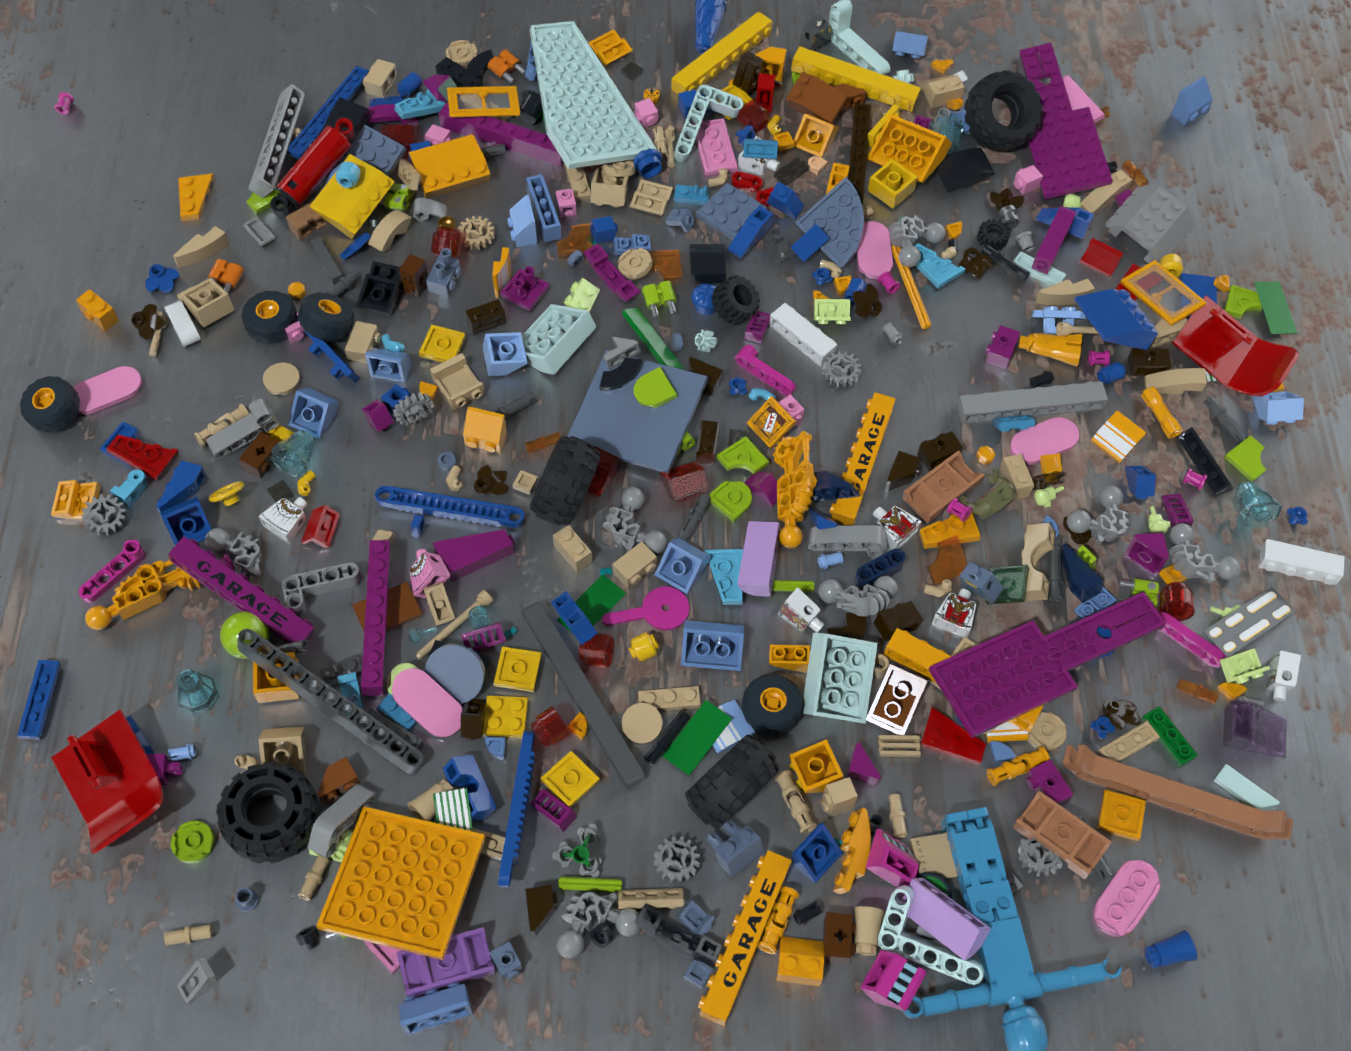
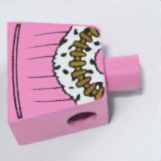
M420 549L416 552L417 560L412 564L409 572L414 596L426 598L423 588L441 581L444 584L450 577V574L441 556L428 553L426 549Z

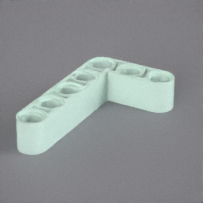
M840 0L831 5L829 16L831 41L859 67L883 75L890 72L889 63L850 29L852 14L850 0Z
M708 85L699 86L674 152L675 160L682 163L689 158L707 108L735 118L741 113L743 107L742 99Z
M906 885L898 887L891 895L878 936L880 947L888 952L896 953L903 958L974 985L981 982L986 973L985 965L982 961L973 957L964 961L948 947L904 931L914 901V891ZM899 892L906 894L907 902H902L898 898ZM892 913H897L901 918V922H895L892 919ZM885 934H891L894 937V943H889L885 938ZM906 942L913 943L916 948L915 951L908 950ZM927 951L935 952L937 959H930L927 956ZM948 959L956 960L958 967H951L948 964ZM975 967L980 975L973 976L969 972V968Z

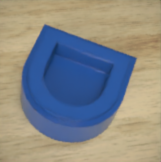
M416 514L411 524L412 537L419 538L424 527V517L422 515Z

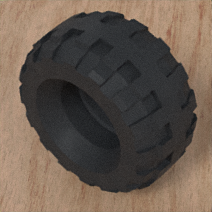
M1010 70L994 72L978 81L969 91V96L964 106L966 111L964 115L965 123L969 125L970 129L968 131L971 136L974 135L979 144L982 146L986 145L987 148L994 151L1011 150L1030 140L1039 128L1042 120L1040 115L1043 114V105H1040L1042 98L1040 93L1036 92L1034 83L1030 80L1027 81L1026 76L1020 73L1015 74ZM994 98L1002 100L1008 106L1011 114L1008 126L1000 124L994 118L992 113Z
M562 436L558 439L530 503V509L536 513L537 517L557 526L561 524L568 526L572 523L587 494L600 460V452L594 448V445L574 436Z
M745 735L685 793V797L689 802L688 806L703 823L711 825L714 829H719L779 772L780 766L776 761L777 757L759 738L755 739L751 735Z
M265 762L264 765L258 766L254 764L249 766L247 771L242 774L240 772L232 778V783L229 786L226 785L223 789L221 801L217 804V824L226 843L242 858H247L256 863L281 862L282 858L287 856L291 858L299 853L298 849L309 843L312 827L319 817V801L310 781L293 766L288 764L280 765L276 762ZM269 795H279L286 799V809L276 822L267 826H255L249 822L250 810L261 798Z

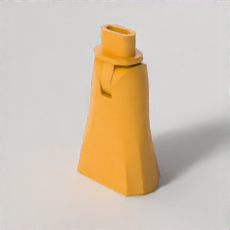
M1033 333L1028 336L1020 335L1018 348L1026 349V352L1029 351L1077 367L1081 355L1083 334L1058 336L1056 334Z

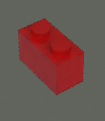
M759 73L756 112L772 113L774 74Z

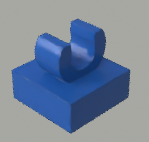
M747 125L744 130H738L735 134L740 137L738 143L742 144L743 148L744 139H754L756 137L753 126Z

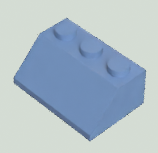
M685 620L681 666L741 671L744 625Z
M460 983L450 984L447 986V989L438 991V989L425 993L426 996L408 997L403 1000V1003L398 1004L401 1026L407 1035L473 1015L465 984L460 985Z

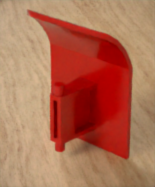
M1205 295L1202 299L1207 304L1191 314L1172 344L1200 367L1205 368V371L1222 385L1231 390L1252 396H1265L1279 388L1297 361L1299 352L1293 347L1270 343L1258 338Z
M118 710L78 739L76 735L69 736L67 738L69 745L51 757L88 826L90 851L92 854L99 852L145 820L163 802V790L159 776L122 710Z

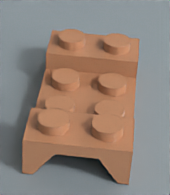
M958 450L904 490L902 499L929 524L942 514V511L949 506L954 498L958 499L966 492L970 493L982 484L985 475L983 473H974L964 463L962 454Z
M1041 791L1037 792L1029 806L1013 826L1015 830L1029 840L1034 838L1068 863L1067 867L1085 880L1112 843Z

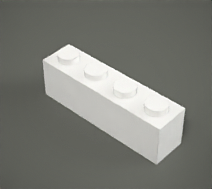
M784 303L770 315L769 326L820 367L825 362L826 356L830 357L832 352L836 355L838 344L832 338L826 336L821 329L811 324L807 318L797 313L793 307Z
M1266 539L1260 547L1258 567L1267 571L1285 573L1288 576H1298L1306 580H1316L1328 585H1337L1344 574L1345 556Z

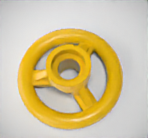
M242 481L226 485L212 493L208 499L210 502L223 500L225 506L232 505L239 501L236 493L242 490L245 484Z

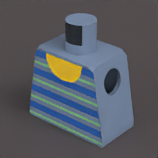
M969 562L959 576L964 588L992 604L1004 589L994 574L973 562Z

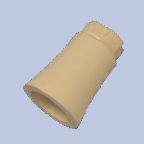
M442 779L423 794L408 802L407 806L416 819L430 822L436 815L433 794L454 789L447 781Z
M855 907V953L864 956H876L877 947H879L878 936L885 911L874 907Z

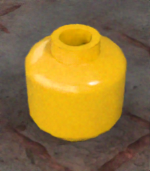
M1167 254L1160 259L1159 263L1175 277L1178 278L1182 274L1183 263L1180 256Z
M644 632L631 639V647L628 649L633 659L637 657L638 660L644 662L656 656L658 653L657 649L660 647L653 634L650 635Z

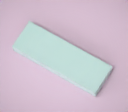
M1021 251L1013 261L1029 271L1030 276L1050 286L1064 281L1067 275L1051 267L1048 275L1032 269L1035 258Z
M1227 764L1224 765L1214 779L1215 783L1248 806L1263 811H1275L1280 804L1277 799Z

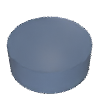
M576 250L570 255L567 263L571 267H577L583 261L584 254L580 250Z
M673 333L672 335L674 351H681L683 349V338L680 333Z
M449 451L441 453L438 456L439 467L442 470L450 471L454 465H457L455 454Z

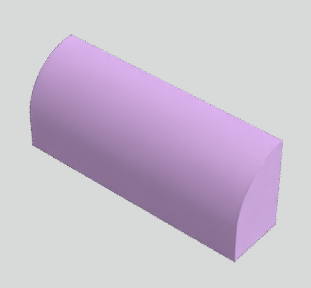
M748 521L737 583L738 587L747 594L771 597L780 542L779 522Z
M925 878L912 879L909 887L914 891V901L909 918L964 961L971 958L980 949L991 928ZM904 894L902 902H907L906 894Z

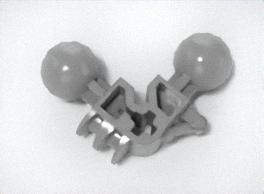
M916 215L913 218L903 217L900 222H895L889 226L891 243L893 246L903 247L899 252L898 258L900 263L907 268L916 266L921 258L918 248L913 246L914 242H917L921 236H924L927 242L938 244L943 241L946 233L942 224L931 222L925 227L923 220H920Z
M1114 485L1104 487L1100 492L1099 500L1106 507V511L1096 519H1091L1089 513L1084 510L1077 509L1072 511L1067 518L1069 529L1074 533H1084L1091 530V537H1095L1097 544L1102 543L1104 540L1112 542L1118 537L1129 535V513L1118 510L1124 499L1122 490Z
M637 487L625 489L621 496L623 509L609 508L611 514L606 515L607 522L603 523V528L611 532L612 539L615 542L624 545L626 552L635 547L637 543L643 542L654 554L662 553L668 543L664 533L653 530L646 534L641 532L640 525L634 523L633 512L643 506L645 502L644 493Z
M1179 523L1171 528L1169 537L1175 546L1169 550V554L1172 556L1171 560L1174 564V569L1180 571L1184 577L1189 579H1206L1208 583H1213L1215 581L1214 573H1217L1220 578L1225 580L1234 579L1239 575L1241 570L1240 563L1232 556H1223L1217 562H1214L1212 554H1205L1203 557L1198 555L1201 550L1199 545H1191L1195 536L1194 530L1190 525Z
M221 528L211 529L206 534L205 544L212 552H222L225 550L230 552L231 558L234 560L235 573H242L248 577L255 576L258 578L261 576L259 565L262 562L260 551L262 540L260 538L254 540L253 535L245 537V532H241L234 541Z
M881 576L878 577L873 586L865 585L863 591H859L858 587L853 585L843 590L838 581L827 579L819 585L818 593L825 603L832 604L836 602L837 608H842L857 616L876 615L887 607L890 599L897 594L898 586L892 577Z
M586 892L581 897L571 896L574 904H567L566 909L569 914H562L561 917L566 922L572 924V927L558 937L556 946L559 954L565 958L572 959L579 956L584 948L582 934L584 930L590 932L593 926L592 918L595 916L599 924L606 925L608 921L615 923L619 933L623 936L631 937L641 930V927L635 922L640 913L630 908L621 911L614 909L613 906L617 900L616 893L602 897L592 892Z

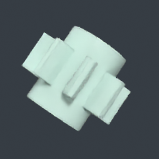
M909 70L897 71V76H893L894 79L909 84L914 82L913 74H909Z
M702 329L701 333L696 335L695 344L698 346L697 350L710 352V349L715 348L717 338L713 336L714 332Z

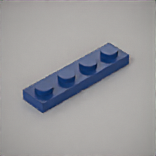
M38 660L17 734L20 739H41L61 667L59 661Z

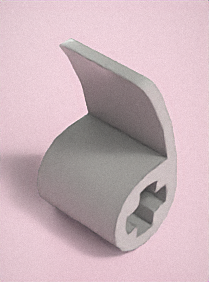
M417 198L414 201L413 217L418 221L427 220L429 214L440 218L447 216V206L440 202L426 198Z

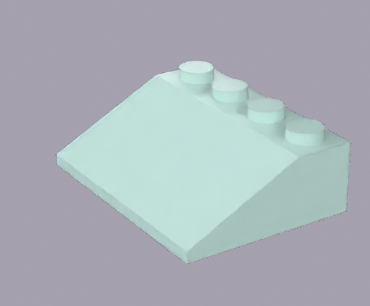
M551 304L522 335L527 364L543 373L554 375L558 372L559 368L597 327L588 310Z
M813 633L802 713L866 724L878 643L825 633Z

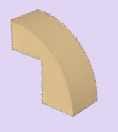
M400 210L389 213L375 228L368 244L381 252L389 251L394 236L407 233L412 217Z

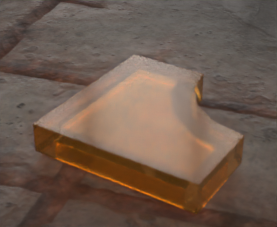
M589 223L572 226L570 234L565 239L556 242L559 259L569 258L576 250H580L584 254L586 250L592 247Z
M679 250L648 251L653 262L651 270L658 272L664 281H682Z
M957 536L937 542V557L931 565L927 566L933 585L939 584L945 579L949 580L960 576L967 566Z

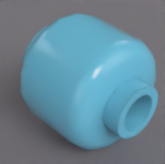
M343 162L339 165L336 172V180L342 187H354L358 183L361 170L353 162Z

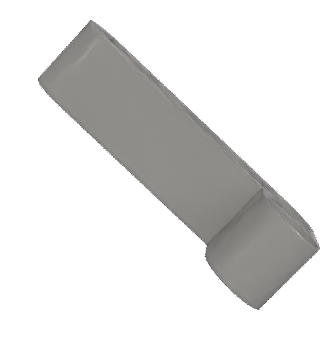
M258 399L253 401L249 405L251 411L249 415L207 439V444L216 459L226 457L252 442L260 432L266 434L279 425L273 409L265 400Z
M878 525L836 526L820 530L815 526L810 529L808 548L818 552L867 551L869 557L875 559L886 553L887 536L884 529Z
M351 562L286 577L282 582L286 606L292 608L297 613L296 616L300 617L307 610L305 598L358 586L362 581L358 565ZM300 603L298 606L292 607L294 604Z
M360 784L352 787L317 818L312 827L308 848L325 858H329L337 847L339 836L359 819L363 806L372 807L377 794Z

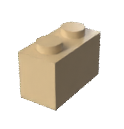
M377 59L374 65L371 66L367 76L363 79L365 92L381 98L385 97L397 77L395 64Z
M356 321L345 347L347 360L367 364L365 353L375 348L376 343L380 342L381 334L378 332L377 325Z
M1022 454L1004 457L999 470L1002 477L1010 481L1015 488L1016 497L1012 500L1030 497L1034 483Z
M569 525L553 535L554 547L576 573L592 563L591 550Z
M640 542L612 564L613 574L629 588L632 585L638 584L643 576L647 573H652L656 569L657 556L643 542Z
M850 777L826 785L820 803L824 813L827 812L829 818L853 811L858 796Z

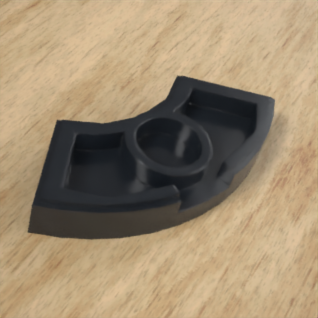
M487 50L476 55L469 62L466 70L482 80L489 61L494 58L492 51Z
M624 358L622 364L616 369L603 371L599 386L600 390L618 389L623 387L622 385L628 381L633 380L643 366V359Z

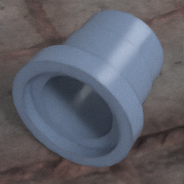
M248 888L239 889L235 895L236 904L241 911L250 912L259 903L257 893ZM250 894V898L246 902H241L244 895Z

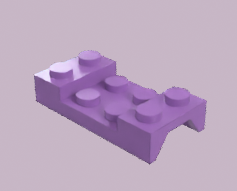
M484 927L452 936L444 960L404 950L396 952L407 998L425 995L430 990L472 978L476 980L495 974Z

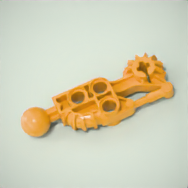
M802 431L797 437H783L781 442L778 441L777 447H774L775 452L772 454L776 464L785 469L784 475L777 482L778 519L785 522V527L780 530L779 540L784 547L789 549L796 548L802 543L803 533L796 526V523L802 521L804 512L809 510L808 506L812 504L810 499L813 497V489L817 483L813 464L809 462L812 435L806 431ZM803 453L804 460L799 465V460Z
M169 560L166 562L156 561L150 565H141L133 573V576H127V579L124 582L121 581L119 583L120 586L115 588L116 594L111 597L114 602L113 605L107 608L97 605L87 611L85 615L86 624L93 630H103L109 626L111 618L119 614L123 620H126L163 602L167 596L166 592L175 586L184 588V590L189 588L192 591L194 587L200 589L201 583L179 567L165 574L166 567L173 565Z

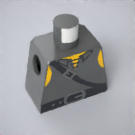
M814 15L813 20L804 25L798 47L801 46L815 52L831 42V25L821 15Z

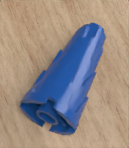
M726 0L695 1V48L700 54L705 53L714 45L722 17L726 12Z

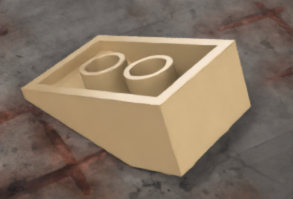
M597 165L591 183L590 203L598 206L604 204L611 205L612 207L624 206L629 176L617 177L603 172L602 166Z

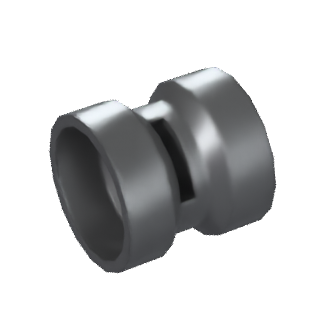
M1012 205L1005 206L999 211L1002 223L1005 222L1006 226H1009V230L1016 228L1020 223L1016 215V208Z

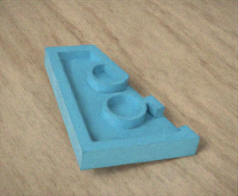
M427 89V92H420L415 98H407L395 104V111L402 119H409L439 113L445 102L437 101Z
M919 243L914 246L918 248L921 254L920 261L915 267L938 289L965 273L964 267H957L951 264V260L947 258L944 260L938 257L936 252Z
M743 549L705 550V553L711 556L709 565L723 605H743V591L737 585Z

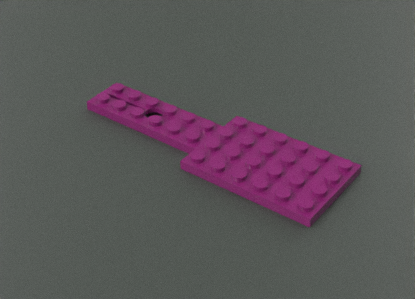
M1052 43L1019 50L1027 81L1030 80L1034 83L1036 92H1039L1042 98L1040 100V105H1043V114L1040 115L1042 118L1041 124L1035 131V135L1028 140V145L1034 166L1043 176L1042 181H1040V187L1044 200L1112 184V177L1090 108L1085 107L1072 110ZM1045 77L1051 78L1050 83L1046 85L1039 81Z
M1141 592L1046 636H1043L1034 621H1030L930 666L929 672L970 737L974 738L1075 691L1078 686L1068 671L1164 628L1166 622L1146 594ZM1097 628L1109 629L1111 637L1109 639L1099 637L1096 631Z

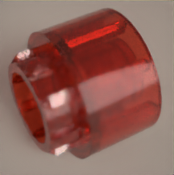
M752 99L740 110L737 120L744 127L747 125L753 126L754 132L758 133L769 123L770 116L768 115L769 111L757 99Z
M438 227L437 232L433 233L430 251L440 255L443 248H448L451 250L452 257H460L463 238L460 237V231L450 227Z
M1180 582L1166 585L1159 593V611L1171 615L1178 621L1191 618L1195 613L1193 591L1187 585Z
M598 633L591 640L579 645V658L586 662L587 666L610 667L614 655V637L612 634Z
M553 706L535 716L536 721L531 724L533 731L545 747L551 744L556 746L571 736V733Z

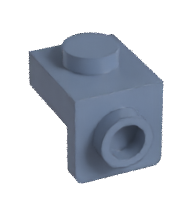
M672 209L665 222L667 226H681L684 232L688 233L695 224V219L689 209Z
M688 900L676 916L680 922L696 935L706 934L711 929L712 922L715 919L712 915H707L693 900Z

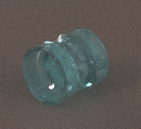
M483 606L471 608L468 617L473 630L490 625L486 608Z

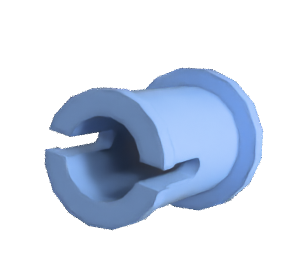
M838 551L829 555L821 554L817 558L820 568L827 569L829 566L842 564V553Z
M190 743L183 747L168 749V757H171L169 758L170 762L186 758L192 760L193 757L197 756L196 746Z

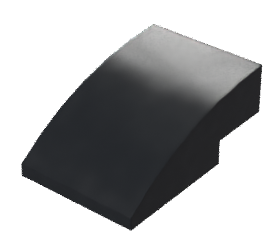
M339 97L326 120L323 130L327 126L336 128V122L341 118L349 119L354 128V136L348 140L352 146L360 131L371 117L369 110L366 107ZM344 127L341 131H347L349 128Z
M982 148L965 149L948 154L935 169L947 193L961 186L965 189L995 174Z
M689 244L690 282H724L726 280L724 244Z
M373 261L369 274L365 276L356 307L390 315L403 293L399 272L400 267Z

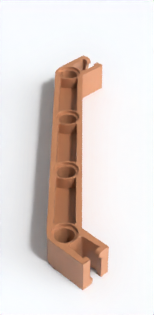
M1067 745L1062 764L1080 779L1259 839H1291L1294 820L1286 818L1287 813L1285 811H1263L1097 756L1086 745H1078V751L1074 749L1073 745Z

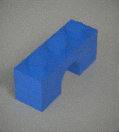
M567 591L550 602L581 645L590 641L593 636L598 634Z
M473 755L452 757L442 768L451 786L458 785L467 788L472 822L486 820L497 807Z

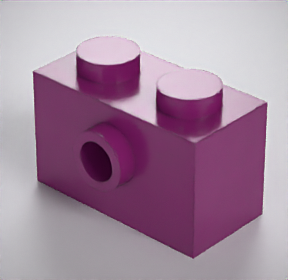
M1000 325L998 331H994L990 340L993 341L992 345L988 344L985 354L988 357L986 362L1006 369L1020 332Z
M1051 759L1030 769L1025 777L1026 783L1031 790H1034L1036 794L1038 791H1041L1060 806L1068 803L1074 795Z

